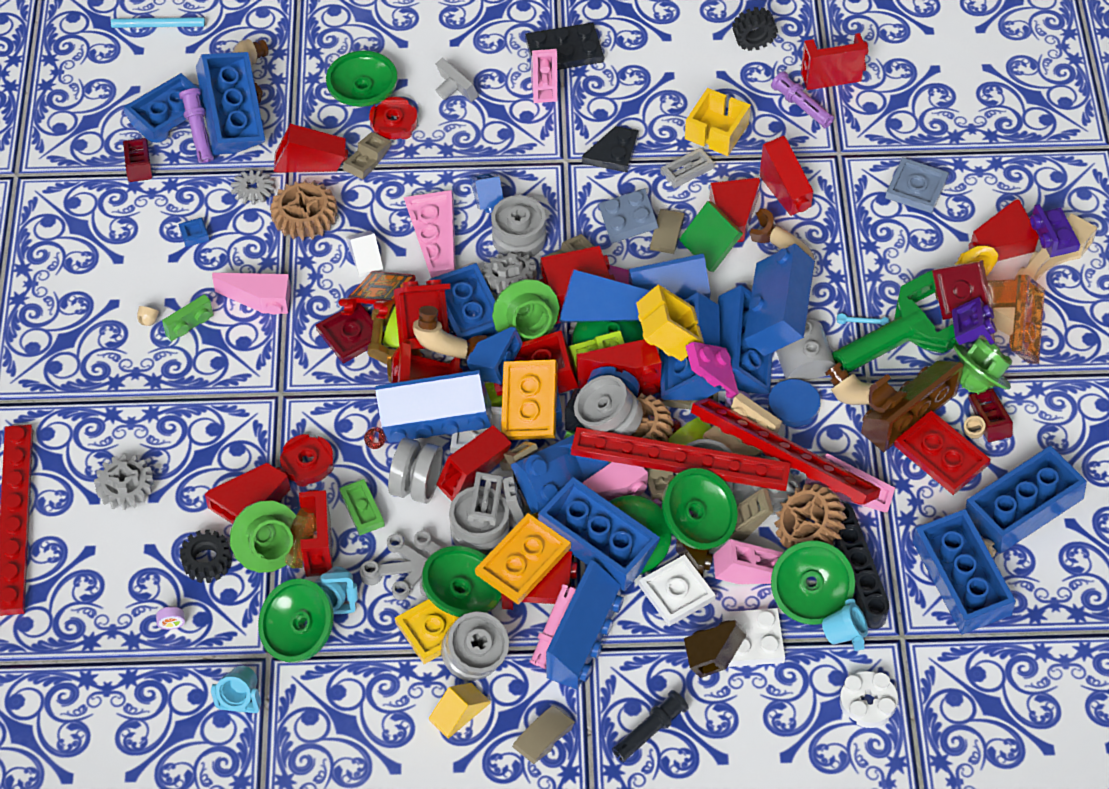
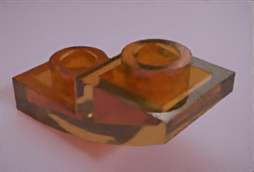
M307 508L299 510L290 529L293 535V546L285 556V563L292 569L303 568L300 540L313 539L314 532L317 531L316 516Z

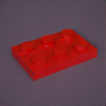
M932 410L900 435L894 443L898 450L952 495L956 494L989 466L991 460Z

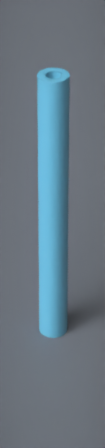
M205 18L111 19V27H205Z

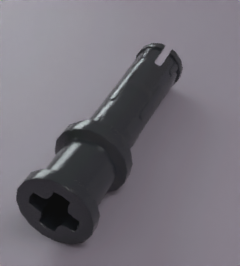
M671 690L668 693L667 699L659 706L651 708L650 716L612 748L613 754L617 758L621 756L619 760L624 763L661 728H669L674 718L681 712H687L689 709L687 702L679 693Z

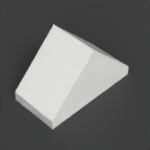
M366 231L346 237L359 277L369 275L372 271H384L375 233Z

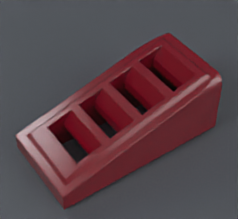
M147 139L123 141L128 181L136 182L152 179Z
M993 389L979 394L968 395L975 415L981 417L985 422L984 436L988 442L1010 438L1013 435V421ZM991 401V403L980 405L981 403Z

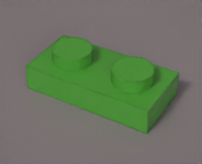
M204 294L162 320L165 335L171 342L178 337L184 336L189 330L205 323L210 317L214 316L210 299Z
M365 479L339 488L340 495L359 536L385 527L384 520Z

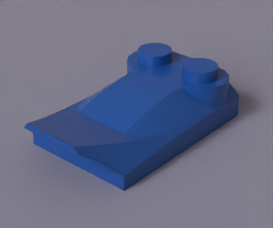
M180 73L125 105L124 113L131 125L147 140L154 143L165 141L169 136V130L186 120L184 117V103L180 99L179 93L192 88L200 89L199 85L193 84ZM200 95L199 97H200V101H201V106H202V108H203L202 99H201V95Z
M477 263L429 279H440L441 284L451 285V289L445 290L448 323L454 335L467 341L474 336L486 335L488 338L498 333L492 318L495 299Z
M571 435L510 465L529 509L534 514L540 512L572 477L583 483L606 467L609 462L571 455L574 435Z

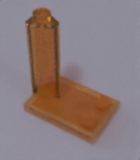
M1018 275L1016 280H987L993 308H1015L1013 334L1009 338L1012 352L1028 364H1039L1045 289L1029 275ZM935 290L936 299H937V301H939V300H938V296H937V291Z

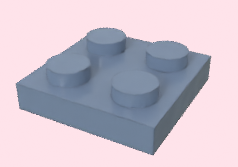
M902 157L887 189L885 198L933 213L948 179L949 172Z
M645 188L598 204L611 244L659 228Z

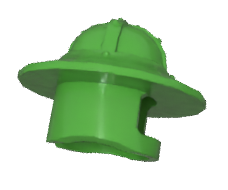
M523 279L511 283L499 294L494 303L492 318L495 329L499 333L514 327L517 329L522 342L547 335L551 332L558 319L559 303L557 295L549 285L539 280Z
M978 338L970 349L956 343L953 345L959 357V362L964 365L960 379L962 388L977 394L985 392L990 387L1010 390L1011 385L1003 374L1012 364V359L1002 354L997 345H990L987 340Z
M273 500L258 501L245 507L235 518L230 530V547L235 559L246 569L258 573L274 572L286 566L296 556L300 546L302 528L297 515L286 505Z

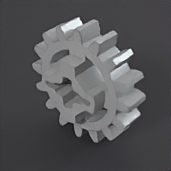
M508 252L507 256L498 254L499 258L491 257L490 263H484V269H481L490 291L497 289L498 294L511 283L523 279L535 280L537 276L534 259L530 260L529 255L522 257L521 252L517 254Z
M125 454L122 455L121 460L112 457L110 465L106 462L102 463L104 471H96L98 478L94 479L97 496L98 498L101 497L104 505L110 502L112 509L121 505L122 509L126 510L128 504L136 508V501L145 502L144 494H152L151 486L154 485L151 468L147 467L144 459L138 462L135 455L130 460H127Z

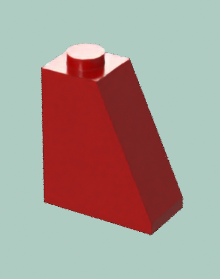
M290 123L275 151L273 172H337L341 163L347 160L348 149H345L346 138Z
M783 135L763 144L760 178L790 216L806 211L812 206L813 189L786 137Z
M759 178L710 183V201L743 232V235L737 242H744L759 196Z
M1017 199L973 231L969 250L977 246L994 248L998 253L997 261L1035 252L1039 235L1036 230H1033L1020 200Z
M492 425L448 456L436 485L453 501L457 494L474 486L476 472L488 474L505 458L503 454L508 452L512 443L503 432H500Z
M265 463L208 490L205 493L208 509L233 524L235 518L245 507L258 501L273 500L280 502L291 489L288 474L280 467L275 468L269 463Z

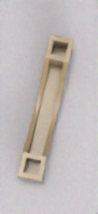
M1072 213L1069 215L1067 220L1081 244L1079 251L1051 258L1046 248H1042L1039 252L1035 251L1028 262L1029 265L1026 268L1022 267L1018 271L1015 282L1007 284L1000 300L995 299L992 302L995 318L992 320L998 330L1014 339L1028 323L1032 310L1031 289L1035 282L1054 266L1070 260L1080 259L1092 245L1098 227Z

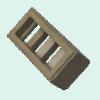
M766 488L760 489L737 505V524L729 539L744 541L774 512Z

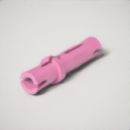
M562 584L561 591L543 633H539L537 637L540 640L529 661L531 664L546 669V651L576 589L568 588L567 585Z

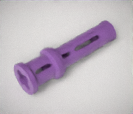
M785 71L780 72L773 79L771 88L781 92L785 96L786 101L797 104L824 129L832 124L834 116L804 93L803 86L799 83H794L788 78L789 75Z
M198 88L187 89L179 93V97L183 100L185 107L184 117L189 121L198 162L207 163L214 158L203 118L206 112L201 106L199 97L201 91Z

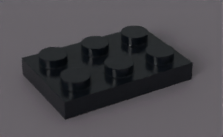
M593 22L525 33V41L530 58H532V51L557 49V70L604 62V55Z

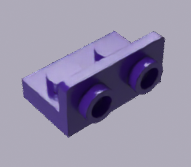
M1040 204L1034 205L1033 215L1030 216V223L1033 230H1037L1043 249L1046 248L1050 258L1079 251L1081 244L1062 208L1043 211Z
M980 297L952 310L954 334L959 345L975 341L983 334L990 345L995 343L994 333L997 332V329L992 320L995 318L991 306L989 304L985 305Z

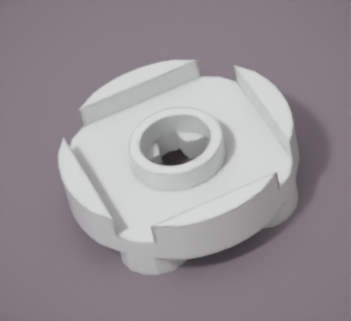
M866 671L851 675L846 678L840 694V707L844 715L848 719L850 717L852 720L857 721V725L866 728L884 725L895 713L898 704L896 688L884 673ZM866 694L875 697L871 705L868 704L867 700H862L861 698L865 697Z

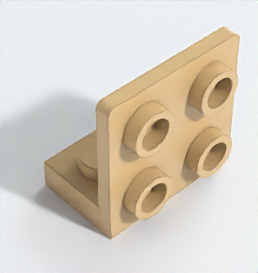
M742 393L734 397L731 410L778 434L782 423L781 420ZM717 426L712 427L703 435V439L721 442L735 454L759 456L763 453L762 450L754 446L742 443L741 439L723 433Z

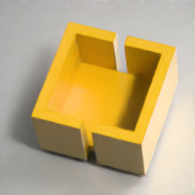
M707 88L686 119L685 139L703 147L708 144V149L729 156L749 125L751 105L731 97L729 100L728 116H726L727 95Z
M659 284L636 303L639 313L638 318L642 325L645 341L650 345L659 347L666 355L683 361L688 357L686 345L692 342L704 343L700 327L697 325L698 319L695 308Z

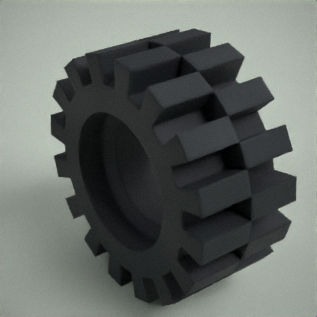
M754 7V11L747 9L746 14L741 12L739 14L740 18L736 17L734 19L735 23H732V29L739 47L741 46L744 50L747 48L748 51H752L753 47L756 50H760L759 46L765 48L767 47V42L771 44L773 42L772 38H776V33H778L771 12L769 10L766 11L765 8H761L759 11L758 7Z
M200 530L196 531V537L190 534L188 536L189 542L184 540L182 543L183 548H180V558L186 575L189 574V578L192 580L196 577L199 583H202L203 578H206L207 583H212V577H215L217 581L221 579L220 573L225 576L228 573L227 568L231 567L230 560H232L226 538L223 535L219 536L217 531H214L211 535L210 530H205L203 535H201ZM212 550L216 552V557L209 562L202 563L196 560V556L202 551Z

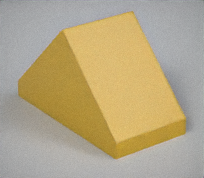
M472 683L448 687L430 715L429 721L449 739L490 704V700Z

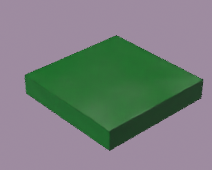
M707 201L681 235L679 241L693 255L704 254L706 268L710 272H714L743 235V232L713 202Z

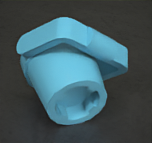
M335 566L315 581L328 594L334 614H347L355 611L356 601L358 600L357 584L353 583V575L349 571ZM346 596L349 604H343Z
M848 599L845 601V606L823 619V631L831 644L835 645L852 640L854 651L864 650V638L868 635L867 622L863 612L856 605L855 599Z
M237 666L223 676L218 684H212L211 694L215 707L221 710L258 713L261 706V698L258 689L255 688L257 685L255 672L247 666Z

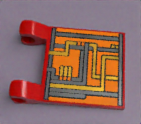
M372 271L348 298H341L338 301L339 306H344L341 314L351 316L355 311L357 303L373 304L374 309H379L376 318L386 319L390 314L392 305L395 303L394 289L403 287V282L415 281V275Z

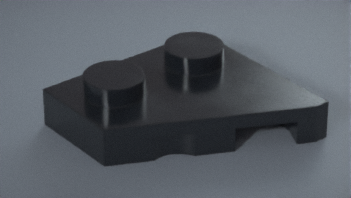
M615 126L583 154L582 164L628 172L639 137V130Z

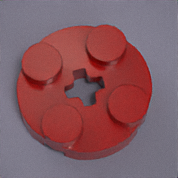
M388 97L381 104L374 105L369 113L372 130L386 139H408L412 136V131L418 123L416 108L414 105L413 107L409 105L408 100L401 97ZM392 116H396V117H397V120H389V119H391Z
M309 434L298 435L287 441L283 447V452L280 456L281 468L288 474V479L294 481L300 487L323 480L334 469L332 447L327 440L320 436L315 438L309 437ZM303 456H307L308 458L314 457L311 462H302Z

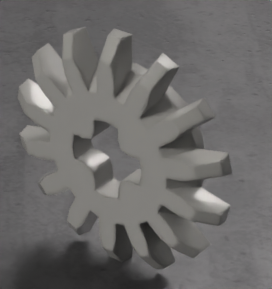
M250 169V175L242 171V177L235 176L234 180L237 182H233L230 185L235 187L231 190V194L238 193L235 199L243 198V204L251 201L253 205L256 200H260L262 203L265 201L264 196L269 198L271 196L268 190L274 191L275 187L269 185L273 184L274 180L267 179L270 177L269 173L262 175V170H258L255 175L253 169ZM248 183H257V189H248Z

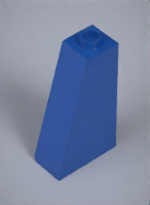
M573 270L559 322L640 321L636 303L650 290Z

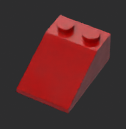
M562 330L522 342L523 344L514 361L556 360L558 363L557 386L559 394L579 388L568 345ZM503 382L502 384L494 383L497 396H502Z
M643 339L576 354V379L579 389H582L587 384L588 378L594 369L611 366L616 368L617 372L622 373L624 370L632 374L640 384L638 397L641 393L648 397L660 392L662 362L656 346L648 344Z

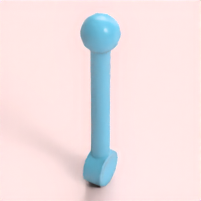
M843 313L838 314L836 319L839 324L858 322L881 324L883 326L890 322L888 317H883L882 319L847 317Z

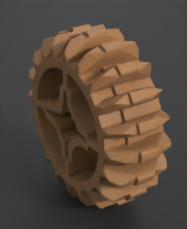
M304 180L303 183L299 184L295 181L292 186L286 184L285 190L278 189L277 195L273 196L270 207L271 219L277 230L282 231L284 237L290 235L293 240L296 237H300L303 241L305 237L310 236L313 240L316 234L322 236L323 230L330 231L331 224H335L338 213L336 199L331 190L326 189L324 184L317 185L315 180L312 183Z
M641 393L637 399L642 404L643 416L641 424L631 436L669 442L667 436L673 434L671 427L674 425L670 411L659 399L652 395L646 397V395ZM648 415L654 416V421H650Z
M805 484L803 490L795 487V494H787V502H780L783 508L781 511L775 512L780 518L774 522L776 527L779 528L775 533L780 538L781 544L786 548L804 541H821L834 546L833 540L835 538L841 539L838 532L839 530L846 529L844 524L841 523L847 519L843 513L845 507L840 502L839 496L828 487H822L819 484H814L813 486ZM806 518L814 520L815 523L807 521Z

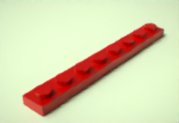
M710 398L692 404L690 413L700 417L701 421L719 427L723 433L733 435L741 439L742 443L762 450L766 456L791 463L790 468L805 473L811 480L822 482L834 492H840L850 497L852 502L864 505L879 498L881 488Z
M31 424L5 426L0 504V616L25 614L33 428Z
M576 427L571 447V455L674 473H680L691 468H701L715 473L727 482L786 491L791 467V463L580 427Z

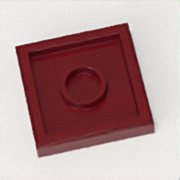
M983 260L932 270L943 320L953 318V309L978 297L981 298L985 305L989 304L993 310Z
M357 303L355 311L351 316L342 315L341 312L343 310L315 325L317 332L343 364L366 352L368 345L371 343L373 320L361 303ZM382 332V341H381V343L383 342L384 332Z

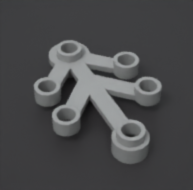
M419 531L415 534L414 542L418 549H425L431 554L442 549V547L431 541L428 532ZM392 534L387 539L389 551L400 554L408 561L380 565L375 561H366L360 567V578L366 585H376L381 581L382 576L410 573L403 581L395 582L392 586L393 597L397 600H404L408 597L409 591L421 579L422 570L427 559L405 545L401 535ZM421 538L427 539L426 542H419L418 540ZM394 541L400 542L399 545H391V543ZM368 569H375L373 572L366 571ZM420 582V592L423 596L427 597L423 590L422 582ZM397 589H405L403 593L396 592Z

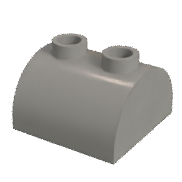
M806 319L804 338L776 351L786 380L799 379L803 381L826 376L825 372L836 365L823 326L820 322L813 319Z

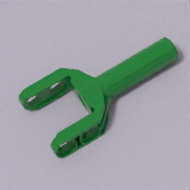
M932 270L901 286L893 321L832 353L835 363L838 364L840 362L842 364L840 366L842 371L846 370L850 373L908 341L925 350L945 353L953 349L955 343L959 344L955 339L953 324L936 332V327L916 305V302L936 292Z

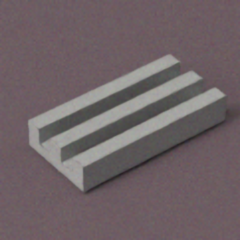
M700 147L661 167L660 173L662 176H666L668 182H672L671 186L675 189L714 169L715 163ZM683 166V168H681V169H679V170H677V171H675V172L672 173V171H674V170H676V169H678V168H680V167Z
M476 472L468 521L473 522L474 519H477L481 524H484V521H489V525L495 526L503 476ZM482 479L486 480L481 512H476L479 486ZM491 481L497 482L492 513L488 514L486 509Z
M514 477L504 478L506 502L517 525L526 515L525 504Z

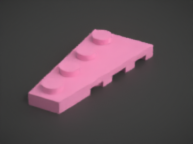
M452 190L403 197L431 278L456 270L454 196Z

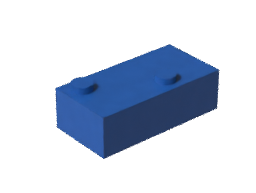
M796 244L783 248L756 263L744 340L763 356L804 338L815 261Z
M1050 445L966 500V511L977 531L985 539L993 541L995 545L992 546L1001 554L1082 501L1087 481Z
M966 509L915 528L913 544L961 635L1012 616L1016 600Z

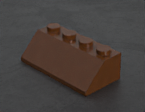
M936 361L930 367H924L915 379L906 381L900 387L899 391L907 392V396L903 398L900 404L892 409H888L884 413L870 409L864 415L861 433L884 453L894 445L895 440L928 412L932 410L935 413L957 395L964 365L961 362Z

